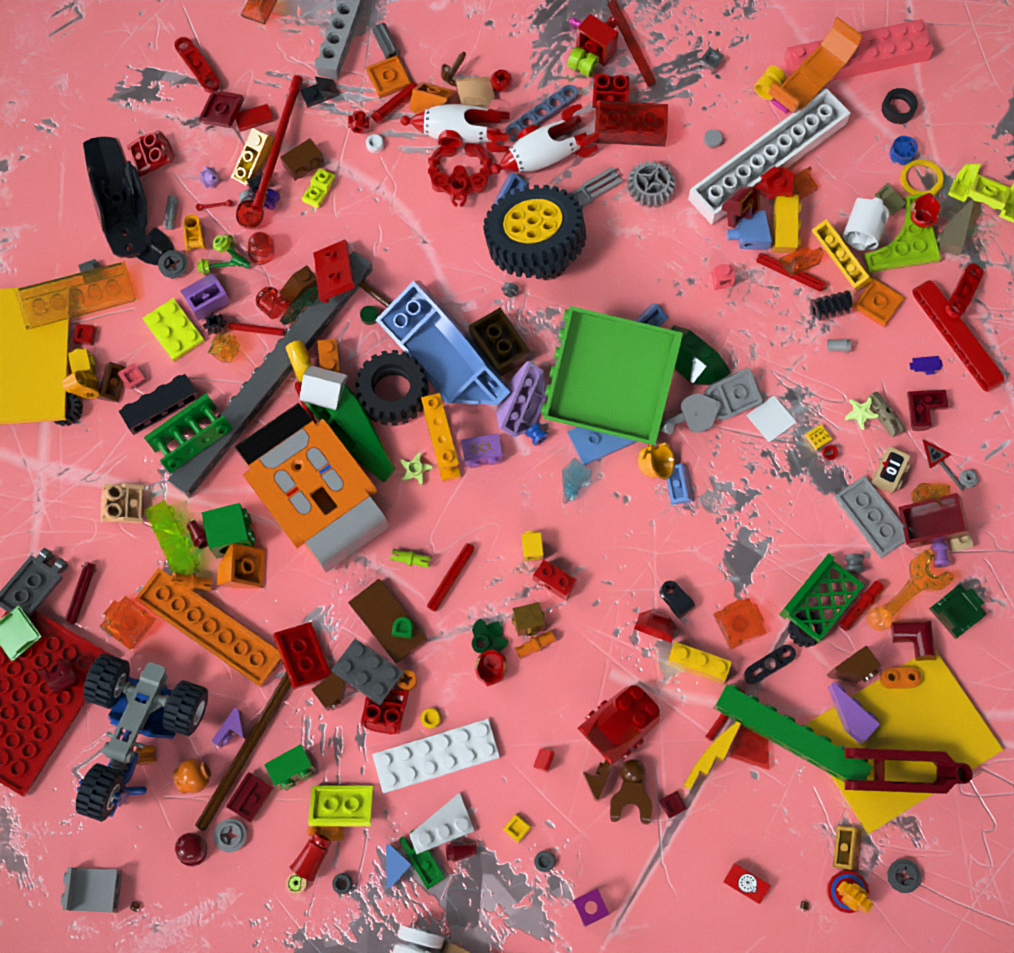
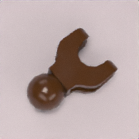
M629 759L623 763L620 769V775L624 781L621 784V789L610 800L611 822L619 821L622 808L626 804H634L639 809L640 821L644 825H649L651 822L652 801L643 791V783H641L645 779L646 769L639 760Z

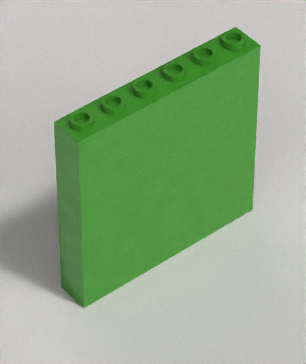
M570 306L569 310L565 309L563 321H566L565 329H560L558 338L562 340L561 346L556 347L554 358L557 359L556 366L551 367L549 375L553 379L551 385L547 384L545 392L548 400L547 404H542L540 414L544 415L543 419L656 445L683 333Z

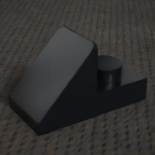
M317 76L315 77V85L300 90L307 108L340 96L333 79Z

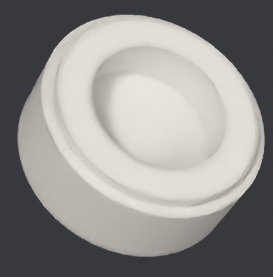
M372 134L367 137L366 147L368 151L378 153L383 149L384 141L380 135Z

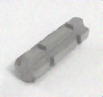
M169 195L165 212L166 219L163 226L166 230H173L178 198L175 195Z

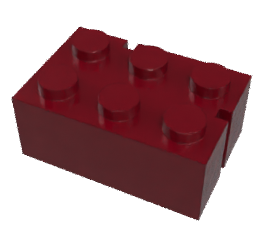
M958 493L939 497L943 504L941 506L938 500L933 498L898 507L901 522L905 526L903 531L906 545L912 549L969 536L970 533L962 499Z

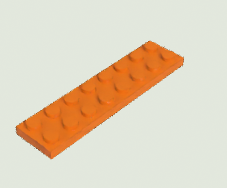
M158 567L135 597V600L261 688L282 660L279 650L185 586L171 585V578H175Z

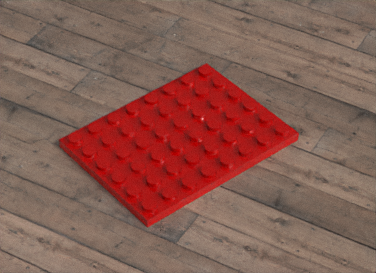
M37 611L31 616L30 620L42 635L39 640L14 661H11L0 646V783L23 797L26 796L85 704L84 685L92 664L101 654H109ZM65 658L75 666L77 680L71 686L55 694L38 670L46 667L50 673H54L58 670L56 660Z

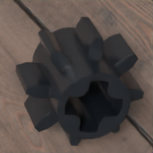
M212 312L210 316L204 317L206 323L203 324V327L208 329L209 335L213 333L218 337L221 332H225L224 326L227 325V322L223 319L221 313L215 315Z

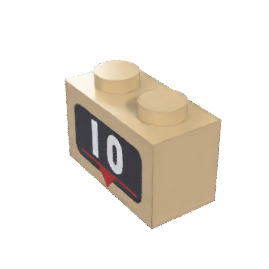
M889 446L882 456L871 484L890 494L895 489L899 490L903 479H901L902 473L906 474L911 464L908 462L910 455Z

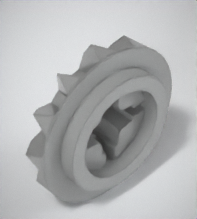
M223 820L214 831L215 845L224 852L237 851L244 846L247 838L246 828L238 820ZM232 827V832L238 835V837L232 838L229 845L228 838L222 836V834H228Z

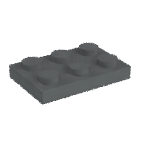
M356 638L331 669L332 673L379 706H381L404 674L402 670Z

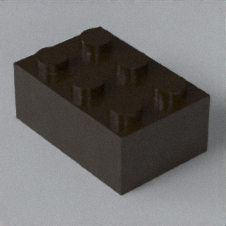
M501 307L468 326L469 335L496 369L500 377L530 360V350Z

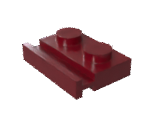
M248 771L226 807L252 823L274 787Z

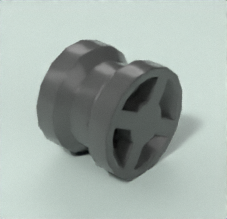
M862 554L845 555V561L847 562L845 570L850 574L865 572V567L863 566L865 556Z

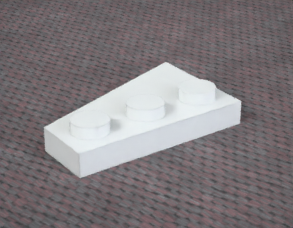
M460 793L410 834L416 854L474 832Z

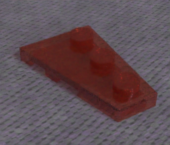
M740 724L729 758L769 770L768 739Z

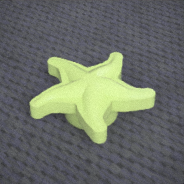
M868 398L867 402L859 404L852 399L849 400L850 404L853 405V411L845 417V420H857L861 430L865 429L864 423L867 419L879 417L878 414L870 411L871 398Z
M417 453L410 462H405L403 459L400 461L407 470L405 476L401 479L402 481H407L414 477L419 481L420 485H423V473L427 470H432L433 467L428 464H421L420 458L422 455Z

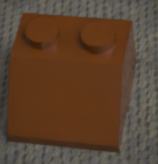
M866 645L833 668L827 676L832 679L853 683L863 680L865 683L879 673L877 668L881 664Z

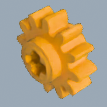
M844 881L837 888L839 894L843 896L841 899L843 903L856 912L862 910L866 914L874 906L872 901L868 899L869 894L855 883L851 885Z

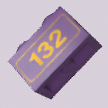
M499 433L461 440L465 467L477 468L481 464L495 465L499 461H503Z

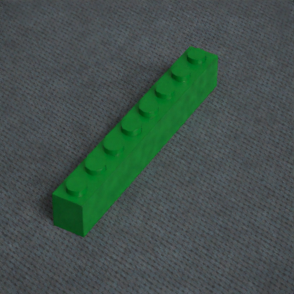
M727 684L723 688L713 707L718 712L736 722H740L741 725L844 782V779L866 780L873 767L868 764L869 761L867 759L844 758V748L846 747L832 744L830 738L824 735H816L813 733L814 730L806 725L800 726L795 723L796 720L791 716H783L777 713L778 710L775 707L761 704L757 697L751 694L745 695L739 687L733 684L730 686Z

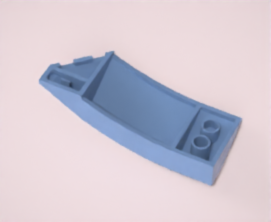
M420 280L413 281L376 319L395 342L409 354L410 358L415 357L418 360V364H421L424 368L427 379L440 393L446 403L498 405L511 393L496 369L473 339Z

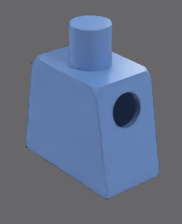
M765 210L757 212L751 220L743 218L735 229L726 230L727 240H738L740 249L768 250L772 240Z

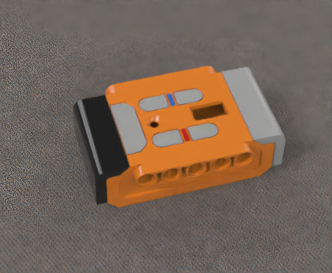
M299 402L234 446L249 469L243 474L249 485L296 549L305 545L325 573L389 528L386 517L371 498V496L378 492L373 483L326 421L321 419L315 424Z

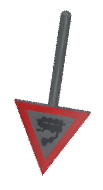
M922 440L929 469L939 463L959 489L963 491L964 487L942 462L952 454Z

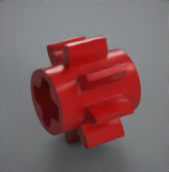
M362 111L353 112L352 116L348 115V128H351L354 133H363L365 129H369V117Z

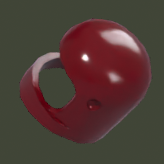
M65 658L56 660L58 670L54 673H50L46 667L38 670L55 694L71 686L77 680L75 666Z
M188 832L182 834L177 839L175 853L182 864L188 867H195L205 860L207 845L200 835Z

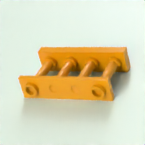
M440 393L421 397L424 408L423 412L441 480L446 482L461 478L458 469L459 462Z

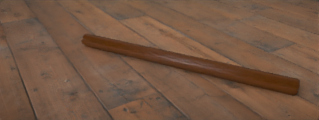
M287 671L197 820L195 826L198 829L205 831L291 687L292 684Z

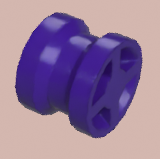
M268 188L264 208L274 210L275 203L281 197L276 191Z

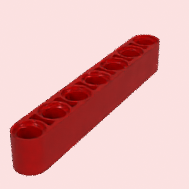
M927 280L912 289V294L979 386L985 392H989L1004 383L1003 374L962 319H955L947 314L945 306L948 301L935 283Z

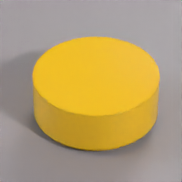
M428 708L422 712L420 720L425 728L434 729L440 724L441 717L436 709Z

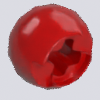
M499 69L492 74L490 82L494 90L505 92L512 86L513 79L508 71Z

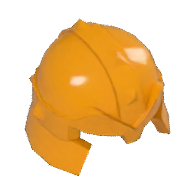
M664 442L659 444L657 448L654 445L641 448L638 454V467L640 471L651 479L659 478L666 480L670 478L675 467V459L670 446Z

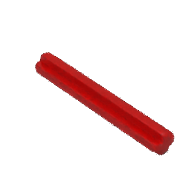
M759 253L756 259L757 263L819 292L825 286L824 281L764 253Z
M469 543L464 545L428 602V609L433 612L437 611L474 552V546Z

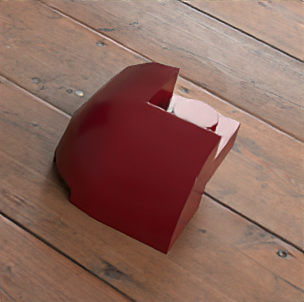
M743 186L735 190L722 204L721 210L727 212L726 216L729 227L735 228L743 218L751 220L760 209L759 190L754 187Z

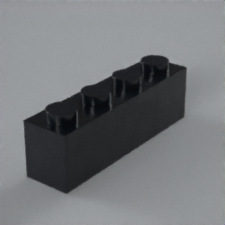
M186 374L178 375L171 382L158 386L155 391L142 395L139 400L124 405L119 410V413L130 432L135 435L199 399V396Z

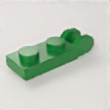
M403 836L399 838L407 852L406 855L427 890L445 879L429 850L416 854L415 849L411 850L406 838Z

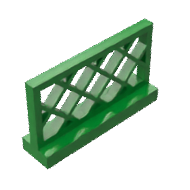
M830 553L827 554L779 614L783 619L788 618L818 643L864 586L862 582L833 561L835 557ZM831 568L839 572L840 579H831L829 572ZM841 582L842 592H833L832 583ZM845 582H852L857 586L856 590L846 591ZM820 583H827L829 592L820 593L818 585ZM830 596L831 606H822L821 597ZM834 596H843L845 604L835 605ZM816 597L818 606L808 607L807 598ZM832 609L834 618L824 619L823 610ZM819 610L820 620H811L809 611ZM797 611H805L807 620H799L794 614ZM821 623L822 633L820 635L813 631L812 624Z

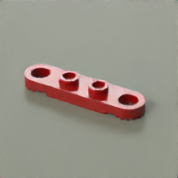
M178 37L179 39H176L174 42L176 52L202 88L208 93H211L212 90L218 91L220 81L189 38ZM183 43L188 44V47L185 49L179 46ZM209 81H215L214 86L212 85V87H209L206 84Z
M970 263L964 269L945 306V310L950 317L957 319L965 313L984 275V271L981 270L982 267H979L980 265L977 266L976 263Z

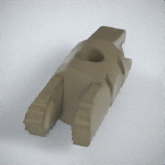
M877 391L870 394L868 398L872 399L871 408L873 413L879 415L878 420L888 434L894 437L898 433L905 432V426L888 402Z

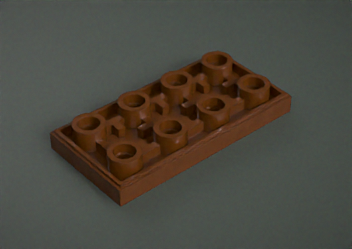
M377 579L348 602L396 664L427 641L426 636L380 579ZM407 617L411 620L413 624L412 639L392 637L393 623L397 618Z

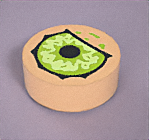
M295 873L289 875L286 880V888L292 894H301L307 887V880Z

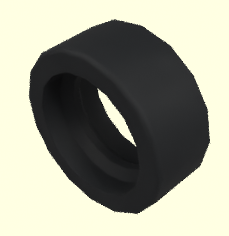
M892 89L885 96L881 111L883 116L894 124L907 123L913 118L918 108V100L908 89ZM894 99L905 101L910 107L909 112L898 113L894 111L889 105L890 101Z

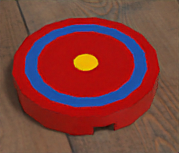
M849 870L838 872L831 877L827 884V897L831 905L838 911L854 913L856 911L843 903L841 900L843 896L839 894L837 888L845 881L851 885L853 883L859 885L869 894L868 884L856 872Z

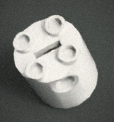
M874 198L873 200L856 199L843 233V239L847 244L860 251L874 250L878 247L890 214L889 209L883 205V201L879 198Z

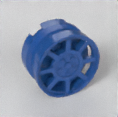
M899 136L894 140L889 156L894 163L907 165L914 159L918 145L909 136Z

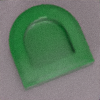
M407 617L397 618L393 623L392 637L412 639L413 624L411 620Z

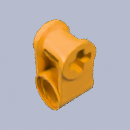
M189 214L183 220L186 251L196 248H202L203 250L206 248L203 226L196 215ZM196 223L195 227H190L191 224Z
M78 370L62 380L63 388L68 393L85 399H95L99 396L96 386L98 378L95 375Z

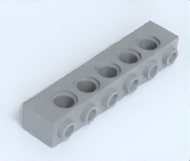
M336 0L335 12L331 14L330 26L325 31V41L321 43L319 58L316 57L314 63L318 76L335 80L339 79L365 0Z

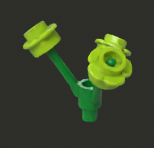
M224 234L214 239L213 248L221 253L225 251L232 255L231 261L209 264L208 259L201 258L200 262H197L198 272L205 276V274H210V268L235 267L237 265L238 267L242 266L248 269L251 262L245 260V257L241 256L233 248L235 244L233 236Z

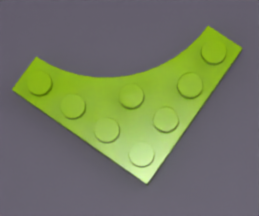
M924 194L906 196L905 220L900 233L888 246L864 254L863 257L868 273L940 262L941 256L933 227L930 226L922 229L911 221L910 206L918 197Z

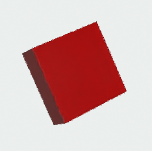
M77 324L73 342L75 344L93 346L96 327Z

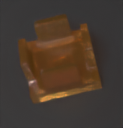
M125 595L120 602L114 600L102 614L105 620L100 627L131 651L155 623L156 619Z
M750 598L745 600L739 599L713 614L730 650L767 634L763 626L765 620L757 604H752Z

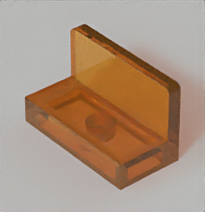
M811 166L795 175L793 190L794 195H799V200L818 190L819 186L811 177L813 170Z
M805 247L780 257L779 262L792 276L819 265L825 251L821 247L812 251Z

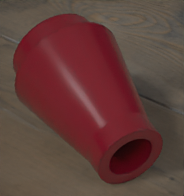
M196 520L190 521L186 528L189 531L193 545L198 549L206 548L208 541L205 530Z
M450 842V844L446 845L447 861L454 863L471 856H476L475 843Z

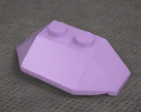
M529 361L510 380L507 387L511 393L501 401L496 412L499 429L512 437L526 433L532 425L536 424L542 404L545 403L547 398L543 378L544 371Z

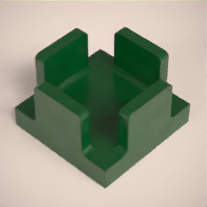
M961 584L929 608L955 639L986 615V612L981 608L984 604L983 600L972 588L966 591Z

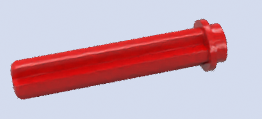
M411 82L378 110H373L371 114L372 119L376 123H382L388 114L412 96V91L417 84Z

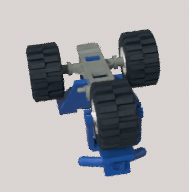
M107 653L101 654L92 664L86 677L84 698L87 702L111 709L110 713H108V719L110 724L117 726L114 734L106 733V736L111 737V740L105 743L102 754L110 758L108 765L96 763L89 769L85 777L79 781L80 787H77L78 793L76 797L77 813L103 822L108 817L114 816L117 807H121L122 803H126L129 795L145 794L147 788L144 786H125L131 781L138 762L139 754L133 751L134 746L144 748V744L136 742L138 734L173 739L176 733L188 737L192 735L198 728L208 702V689L206 687L181 680L173 690H170L166 685L168 676L165 673V668L151 662L146 664L140 679H134L129 677L130 664L127 660Z

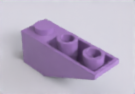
M833 682L827 688L844 731L859 744H862L880 725L877 722L878 719L871 712H866L857 699L850 698L846 694L844 687Z

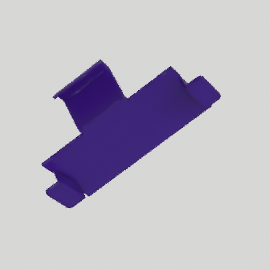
M939 356L912 358L913 362L909 363L910 370H914V372L923 371L926 375L935 374V370H941V367H943Z

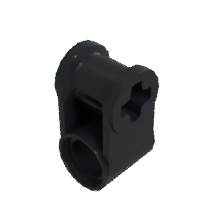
M671 580L664 582L659 591L660 597L670 607L671 611L681 619L695 607V603L676 582ZM672 588V593L667 594L665 592L666 589Z

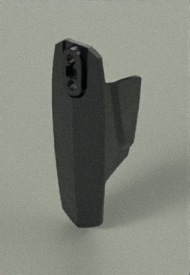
M106 136L91 138L83 143L93 203L101 229L113 255L120 258H133L136 255H141L147 249L144 239L146 236L145 227L147 226V202L136 167L131 164V161L125 163L116 138Z

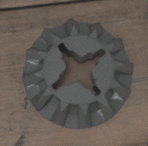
M177 250L165 252L158 262L160 272L165 277L171 279L180 278L182 274L186 273L188 266L185 255ZM170 259L174 261V263L178 262V264H176L177 270L170 267Z
M896 860L887 871V881L892 886V889L900 893L913 892L920 884V870L910 860ZM905 870L906 875L912 879H906L902 883L901 877H898L896 874L902 873Z

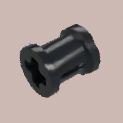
M262 171L259 172V175L246 179L253 193H256V190L259 189L263 176Z

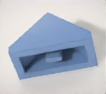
M388 844L386 845L387 888H393L412 865L396 849Z

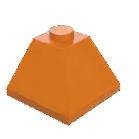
M421 82L412 91L409 110L417 114L425 109L442 105L455 94L456 90Z
M240 544L230 545L218 566L217 585L230 588H263L265 550Z

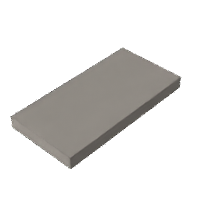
M865 475L833 497L880 559L906 542L903 531L905 526Z

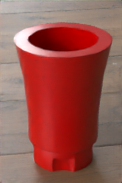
M314 832L311 839L307 841L305 847L289 868L298 876L314 882L332 842L324 835Z

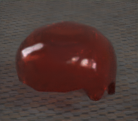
M246 199L239 203L237 207V223L245 229H255L263 221L264 210L257 212L252 209L254 200Z

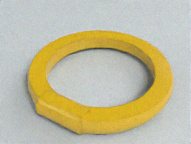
M914 160L905 165L900 174L901 185L910 195L931 193L935 196L944 186V177L941 169L935 163L928 160ZM915 166H926L935 172L937 183L931 190L918 191L909 186L906 180V173Z

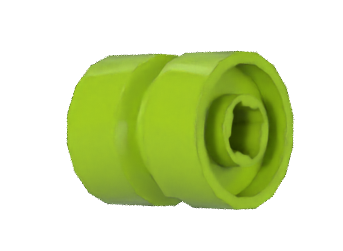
M576 46L569 56L567 68L574 71L580 70V74L590 78L598 65L599 56L591 52L586 54V50Z

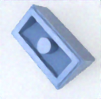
M515 173L509 174L493 204L498 205L497 200L500 197L505 200V194L508 192L511 195L515 194V189L519 188L520 192L524 191V186L528 182Z
M656 303L649 305L635 321L659 327L668 316Z
M683 463L677 464L674 467L673 474L667 479L671 505L694 502L688 466Z

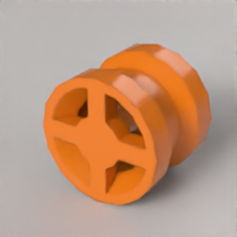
M402 670L404 674L397 684L402 691L408 690L410 692L416 688L417 678L411 670Z
M149 745L144 746V748H135V752L139 754L137 765L157 763V758L154 756L156 746Z

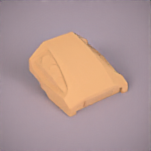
M490 77L455 78L461 104L488 108L489 102L495 99Z
M104 484L101 495V523H143L142 507L145 485Z

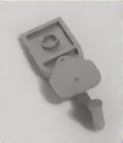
M747 367L712 383L706 388L704 394L695 393L684 398L681 402L682 412L661 421L659 431L672 434L675 425L686 421L688 428L692 432L700 433L711 428L715 418L721 420L728 419L763 403L750 368Z

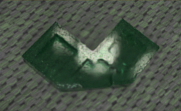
M318 286L306 290L287 308L279 321L283 325L294 322L304 307L314 304L319 294Z

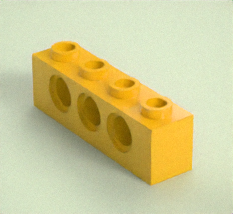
M827 219L811 230L855 290L859 291L873 280Z

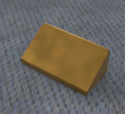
M837 826L833 868L858 871L862 830L853 827Z

